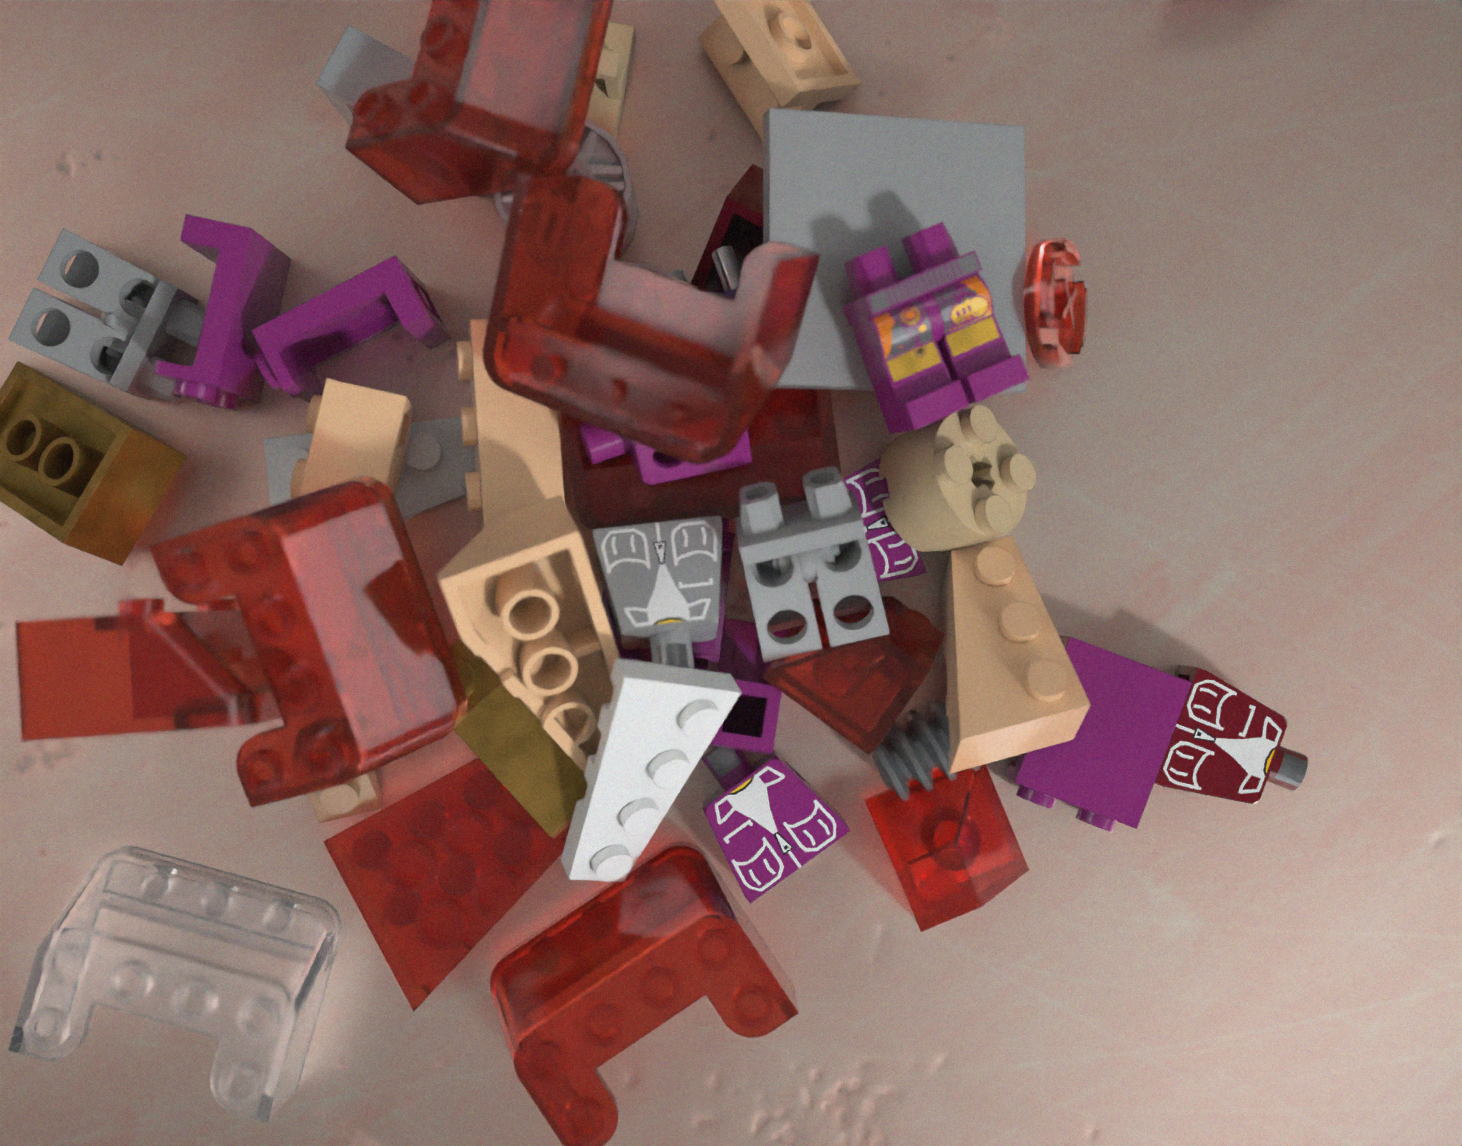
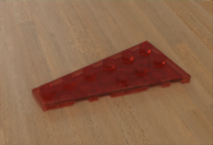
M476 758L323 841L414 1012L563 853L570 825L555 838L550 837L479 758Z

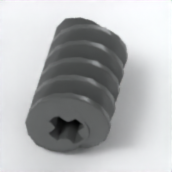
M939 699L929 702L930 722H927L915 709L907 711L906 732H903L891 719L883 721L882 742H879L868 729L862 730L869 751L886 788L890 787L903 802L910 799L909 779L913 777L927 792L933 789L932 769L938 767L950 781L957 779V772L949 774V716H946V706ZM981 765L972 767L974 771L980 770Z

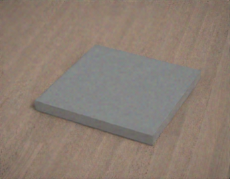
M769 108L763 114L764 388L874 390L857 345L853 324L849 325L842 305L855 300L849 286L844 263L886 245L899 281L914 276L915 274L901 239L940 222H943L948 230L959 256L975 250L982 270L978 273L984 279L993 301V313L1011 355L1020 353L1026 367L1025 126ZM1026 381L998 394L1026 392Z

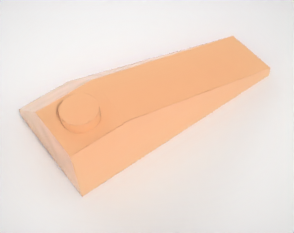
M561 495L494 518L437 576L462 641L476 656L480 655L500 676L501 682L515 698L519 697L541 721L543 729L585 772L589 755L597 754L602 735L597 724L603 704L611 703L615 686L610 676L615 658L620 659L579 530Z

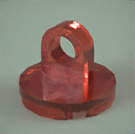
M1066 238L1041 239L1033 246L1026 267L1024 281L1026 334L1032 356L1039 367L1043 369L1071 368L1076 363L1074 356L1071 354H1080L1086 340L1088 291L1085 288L1084 281H1075L1072 268L1073 266H1081L1082 259L1075 244Z

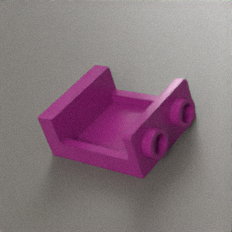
M186 214L180 241L215 263V272L194 364L192 366H183L156 360L153 374L175 382L172 393L197 399L196 402L232 411H236L238 400L260 405L265 378L255 361L254 354L262 350L251 330L280 315L292 259L250 227Z
M396 255L251 330L262 350L254 354L255 361L269 385L275 390L281 387L294 399L298 397L310 403L314 394L323 395L324 388L316 375V369L319 366L399 324H402L409 333L430 350L452 339L424 284Z
M1059 635L1091 705L1073 740L1020 754L1015 766L1008 764L1004 776L1020 784L1016 793L1017 796L1032 803L1053 809L1056 799L1079 807L1075 818L1100 829L1113 832L1116 822L1137 829L1192 683L1071 636Z

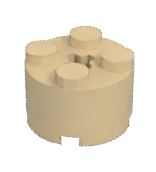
M983 405L959 410L919 429L899 435L885 448L879 464V479L887 477L890 495L889 498L882 500L885 513L898 535L909 546L923 553L933 551L941 552L942 554L951 553V550L976 545L1009 533L1020 522L1026 507L1027 491L1032 490L1036 483V472L1031 460L1026 455L1018 452L1010 436L997 423L992 411Z

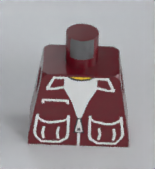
M1184 665L1177 666L1174 676L1189 681L1192 684L1154 783L1167 788L1249 804H1256L1260 800L1266 782L1291 791L1296 790L1305 777L1308 759L1304 754L1280 746L1287 728V719L1206 670Z

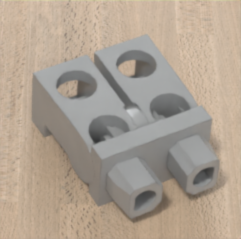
M63 228L37 280L102 311L100 318H97L33 287L8 340L126 393L150 400L152 396L180 404L185 396L172 393L175 382L153 374L156 360L169 361L179 339L198 348L206 313L204 309L197 305L199 300ZM76 255L67 274H65L67 262ZM47 313V315H46V317H45V319H44V321H43V323H42V325H41V327H40V329H39V331H38V333H37V329H36V328H37L38 321H39V319L42 317L43 314Z
M835 466L809 471L806 475L802 476L807 501L780 507L775 483L766 481L743 486L739 490L740 516L735 517L738 544L764 662L823 649L808 583L812 582L817 584L831 647L890 634L857 500L853 490L847 491L844 481ZM870 610L863 620L856 623H846L837 619V617ZM805 625L802 631L789 638H781L771 633Z

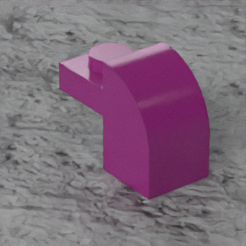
M726 618L717 672L731 674L741 694L709 745L771 755L774 748L783 687H781L785 658L767 662L763 661L756 623ZM789 628L771 633L781 638H788Z

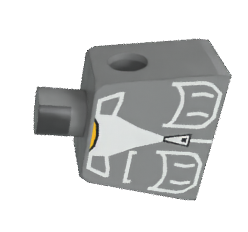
M721 516L593 529L596 563L622 648L627 650L651 648L652 663L695 669L691 643L710 641L715 639L717 634L722 546Z

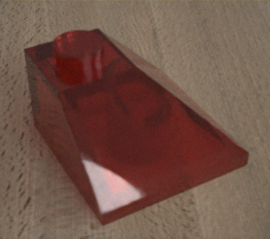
M881 596L890 634L831 647L820 597H811L823 649L771 660L762 678L870 756L877 749L930 672L944 634L935 628L922 613L909 609L893 596ZM870 610L837 617V619L846 623H856L863 620ZM805 625L788 628L783 638L797 635L803 630Z
M986 764L981 765V769L974 771L972 768L958 771L957 779L954 781H950L938 768L932 771L933 789L928 792L915 778L909 780L910 799L904 802L891 788L864 799L910 914L921 932L984 906L1029 871Z

